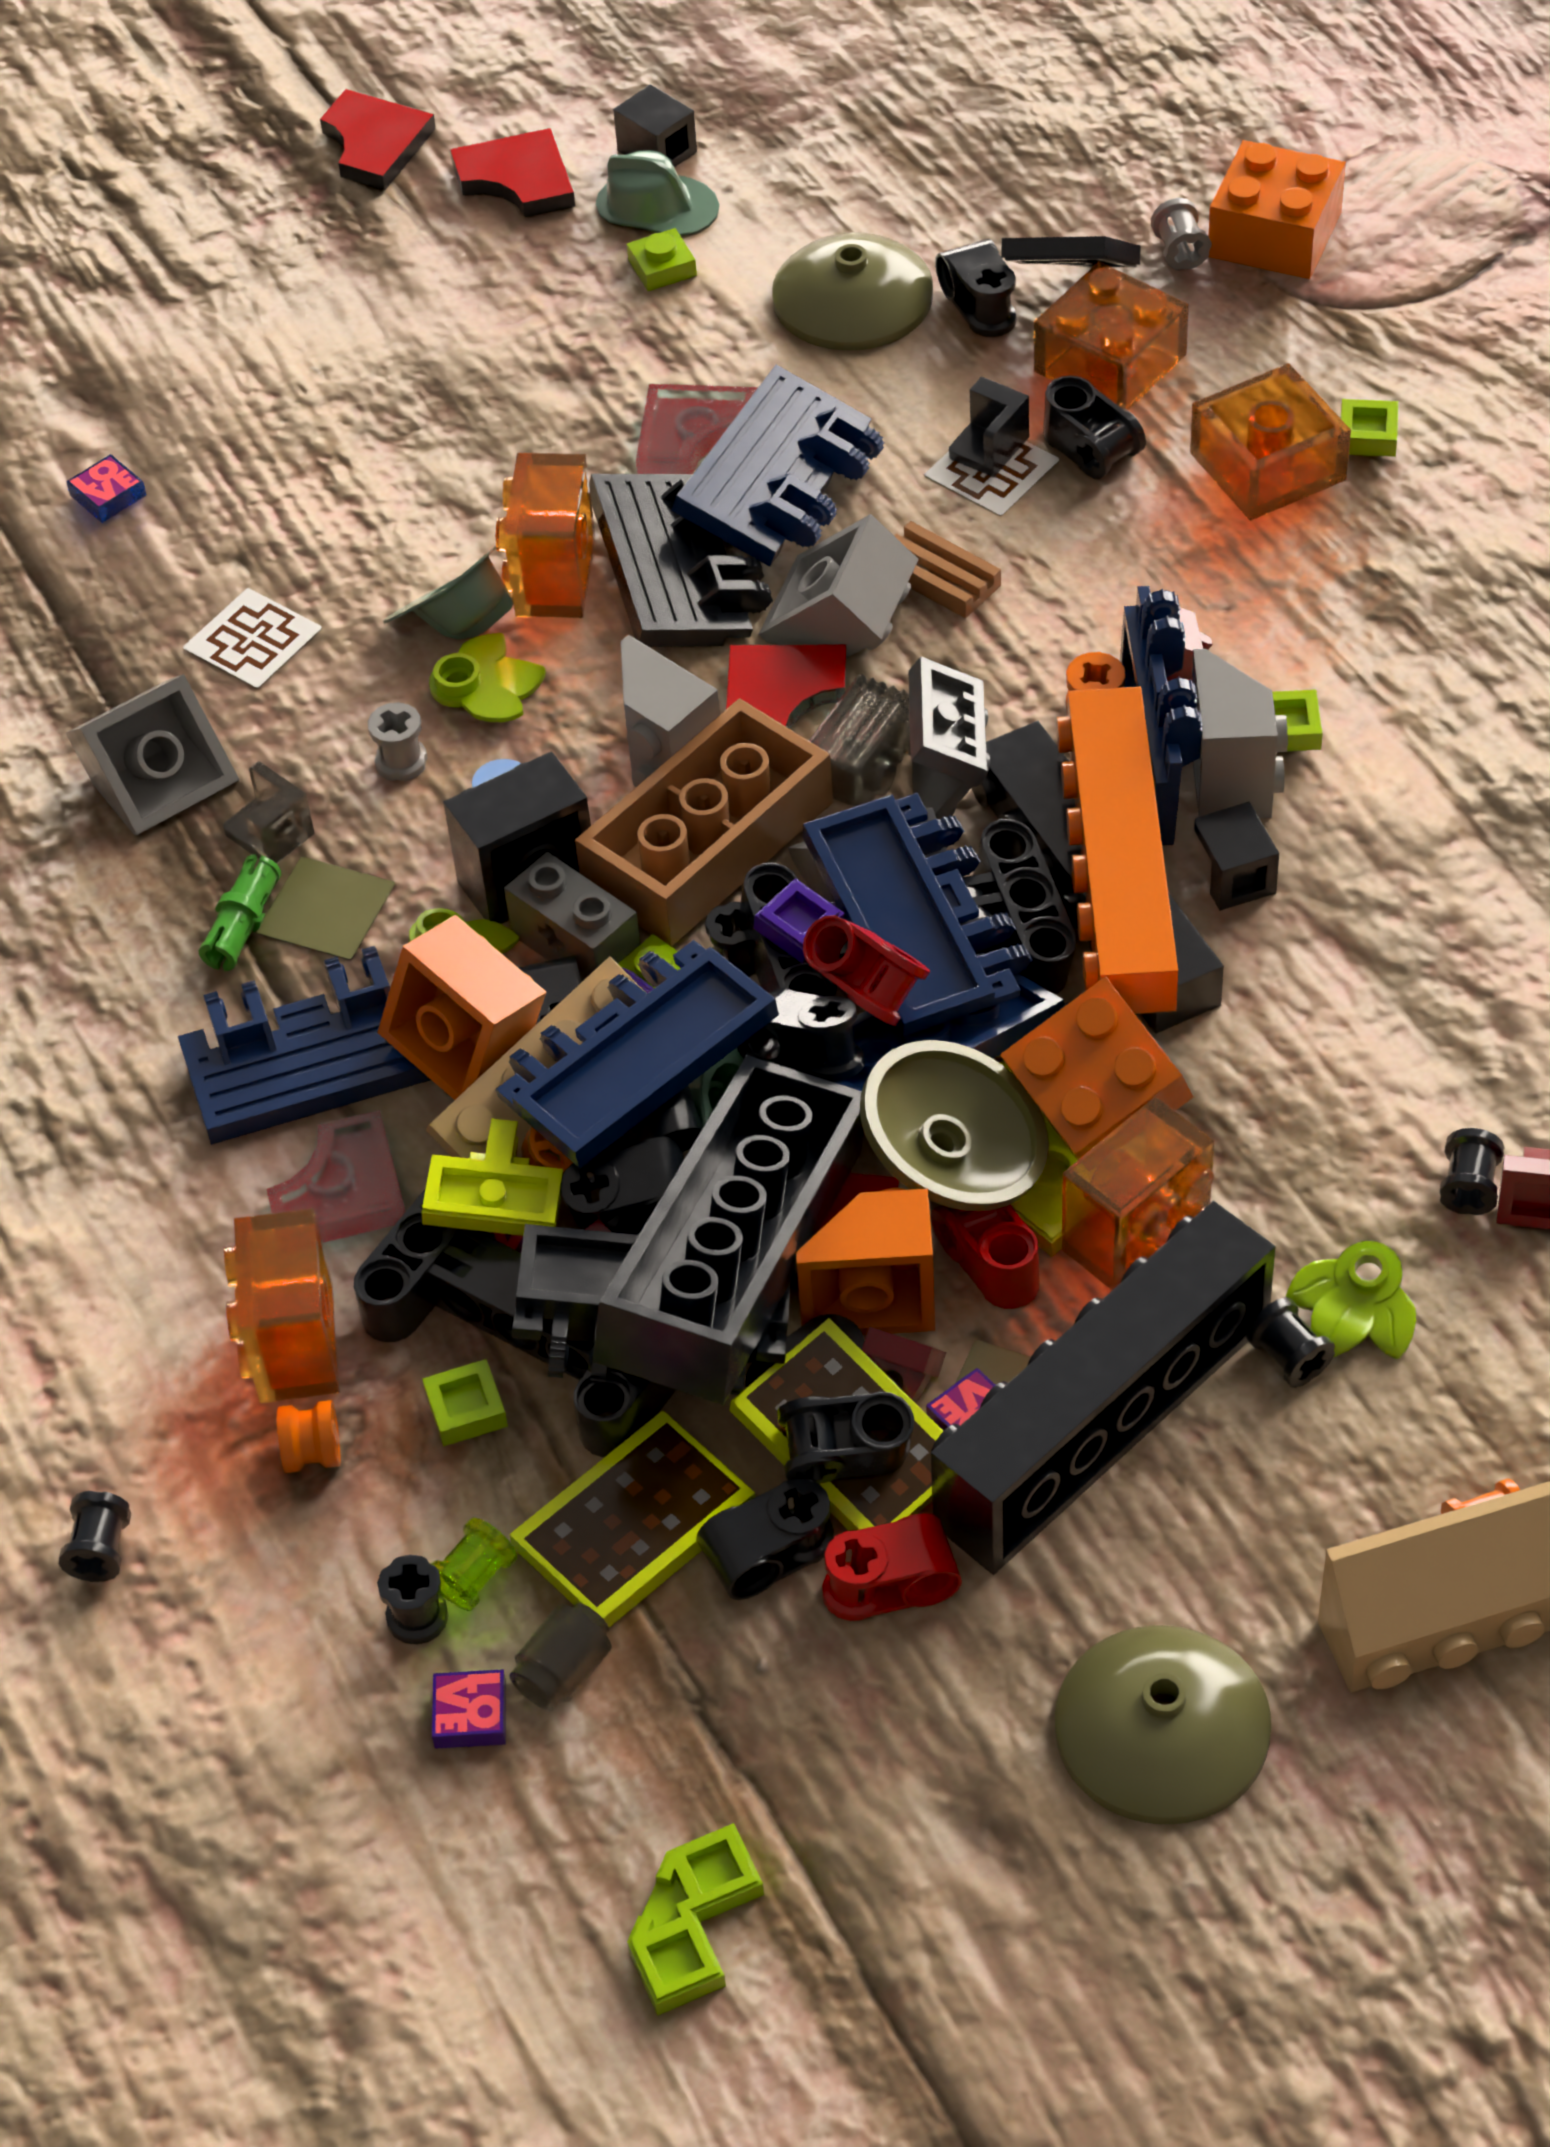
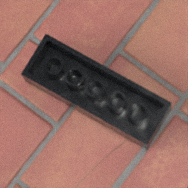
M746 1055L599 1301L593 1362L724 1405L797 1271L796 1252L819 1231L861 1154L864 1136L860 1116L862 1091Z
M1214 1200L1195 1217L1186 1216L1180 1220L1172 1229L1167 1242L1149 1258L1142 1256L1135 1260L1127 1269L1121 1283L1103 1299L1096 1297L1089 1301L1080 1311L1074 1325L1056 1341L1048 1339L1043 1342L1032 1354L1024 1370L1009 1383L1002 1381L996 1384L984 1397L979 1410L961 1426L953 1424L945 1429L937 1438L931 1450L933 1515L940 1519L946 1537L994 1576L1248 1342L1245 1336L1251 1321L1262 1309L1271 1303L1276 1246Z

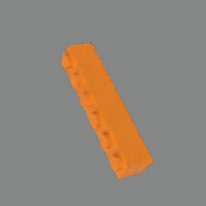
M1141 686L1068 691L1067 716L1056 717L1058 753L1070 754V761L1061 763L1063 798H1075L1076 808H1067L1068 844L1080 845L1081 855H1072L1074 893L1085 892L1087 902L1077 904L1079 941H1091L1092 952H1083L1085 991L1106 976L1135 1014L1176 1011L1178 963Z

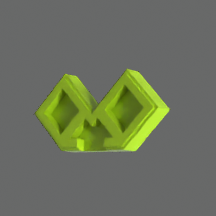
M734 1823L666 1852L656 1874V1884L642 1915H638L628 1938L629 1954L657 2016L726 1987L725 1975L700 1922L764 1895L763 1882Z

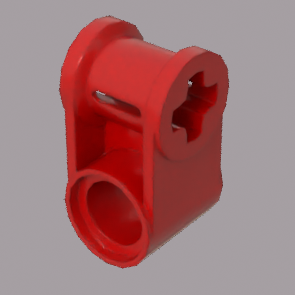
M835 915L824 916L816 920L808 928L804 937L803 953L809 965L848 993L847 996L861 1008L892 1026H896L901 1017L897 1011L917 980H925L930 973V970L921 962L898 947L886 942L874 932ZM848 941V948L846 950V953L840 959L841 949L843 945Z
M1011 1204L989 1211H965L954 1208L949 1209L941 1205L931 1211L932 1226L940 1244L946 1253L960 1264L983 1293L986 1300L992 1305L1003 1309H1016L1026 1306L1035 1299L1040 1287L1038 1240L1034 1232L1028 1228Z
M913 1514L896 1522L861 1530L845 1531L836 1535L828 1543L824 1555L827 1574L822 1584L823 1602L828 1611L838 1618L848 1621L864 1620L871 1616L910 1607L932 1606L952 1597L962 1584L961 1576L941 1521L933 1514ZM852 1549L851 1561L845 1562L846 1551ZM859 1589H864L863 1600L858 1602Z

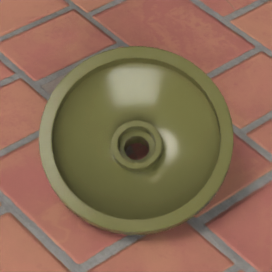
M870 233L835 234L807 244L792 254L781 265L775 275L772 286L773 306L783 326L793 335L810 344L835 350L871 349L901 339L922 323L933 302V279L923 259L910 248L895 240Z
M922 1040L907 1043L885 1054L876 1063L863 1085L860 1098V1116L866 1138L872 1150L885 1168L909 1189L928 1188L930 1201L965 1211L999 1209L1025 1196L1034 1186L1045 1168L1049 1151V1139L1041 1110L1012 1072L982 1052L947 1041Z
M1150 1625L1113 1634L1092 1646L1075 1662L1066 1675L1057 1697L1055 1736L1061 1759L1076 1784L1095 1802L1118 1815L1132 1820L1152 1824H1181L1200 1820L1222 1811L1237 1801L1251 1787L1260 1774L1267 1758L1271 1737V1712L1266 1693L1258 1677L1244 1659L1230 1647L1207 1634L1192 1629L1168 1625ZM1157 1694H1169L1176 1701L1169 1705H1161L1156 1703L1152 1697Z

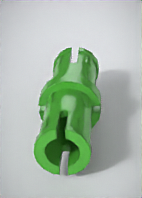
M256 854L247 856L230 892L224 893L215 907L216 912L219 913L205 941L198 950L202 961L214 969L219 970L225 956L227 958L223 964L224 971L234 969L241 950L251 932L258 931L265 919V913H262L264 905L281 877L279 866L266 856L261 855L256 869H254L258 860Z

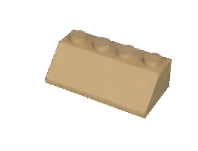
M1550 1481L1326 1549L1318 1624L1350 1693L1371 1686L1375 1689H1388L1405 1681L1410 1674L1436 1666L1444 1669L1455 1668L1469 1662L1478 1653L1503 1645L1509 1648L1523 1647L1536 1641L1543 1633L1550 1631Z

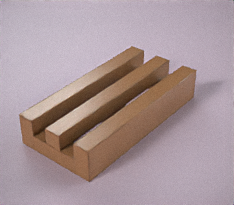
M912 521L904 526L903 537L898 534L894 535L919 559L918 564L929 569L928 572L917 565L915 566L908 581L911 584V589L964 618H967L1001 586L1000 568ZM948 580L951 581V582H953V583H955L956 585H958V586H960V587H962V588L968 590V591L971 592V593L969 594V593H967V592H965V591L959 589L958 587H956V586H954V585L948 583Z

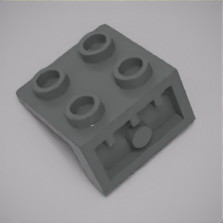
M920 656L908 671L913 794L918 793L924 806L932 807L936 819H941L943 816H953L958 803L972 787H978L988 773L990 755L986 752L985 731L988 722V710L984 708L983 680Z

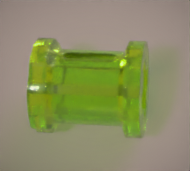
M475 1517L470 1518L463 1526L464 1536L442 1561L434 1560L430 1563L439 1570L442 1585L441 1595L458 1608L466 1611H472L480 1603L478 1593L501 1567L506 1569L511 1567L517 1560V1553L510 1541L490 1523Z

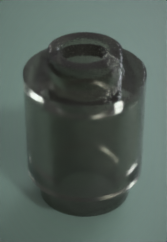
M577 1603L574 1607L565 1604L556 1605L515 1655L516 1667L509 1674L511 1682L523 1696L544 1710L553 1711L560 1702H570L612 1649L611 1642L606 1636L609 1631L607 1623L597 1612L584 1604Z

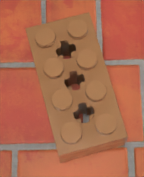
M739 698L575 839L579 873L636 911L638 925L672 947L742 885L748 871L754 866L770 860L803 830L804 823L816 819L833 803L830 754Z

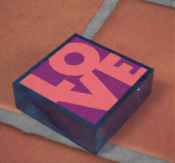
M111 454L66 481L69 495L101 523L147 496L144 482Z

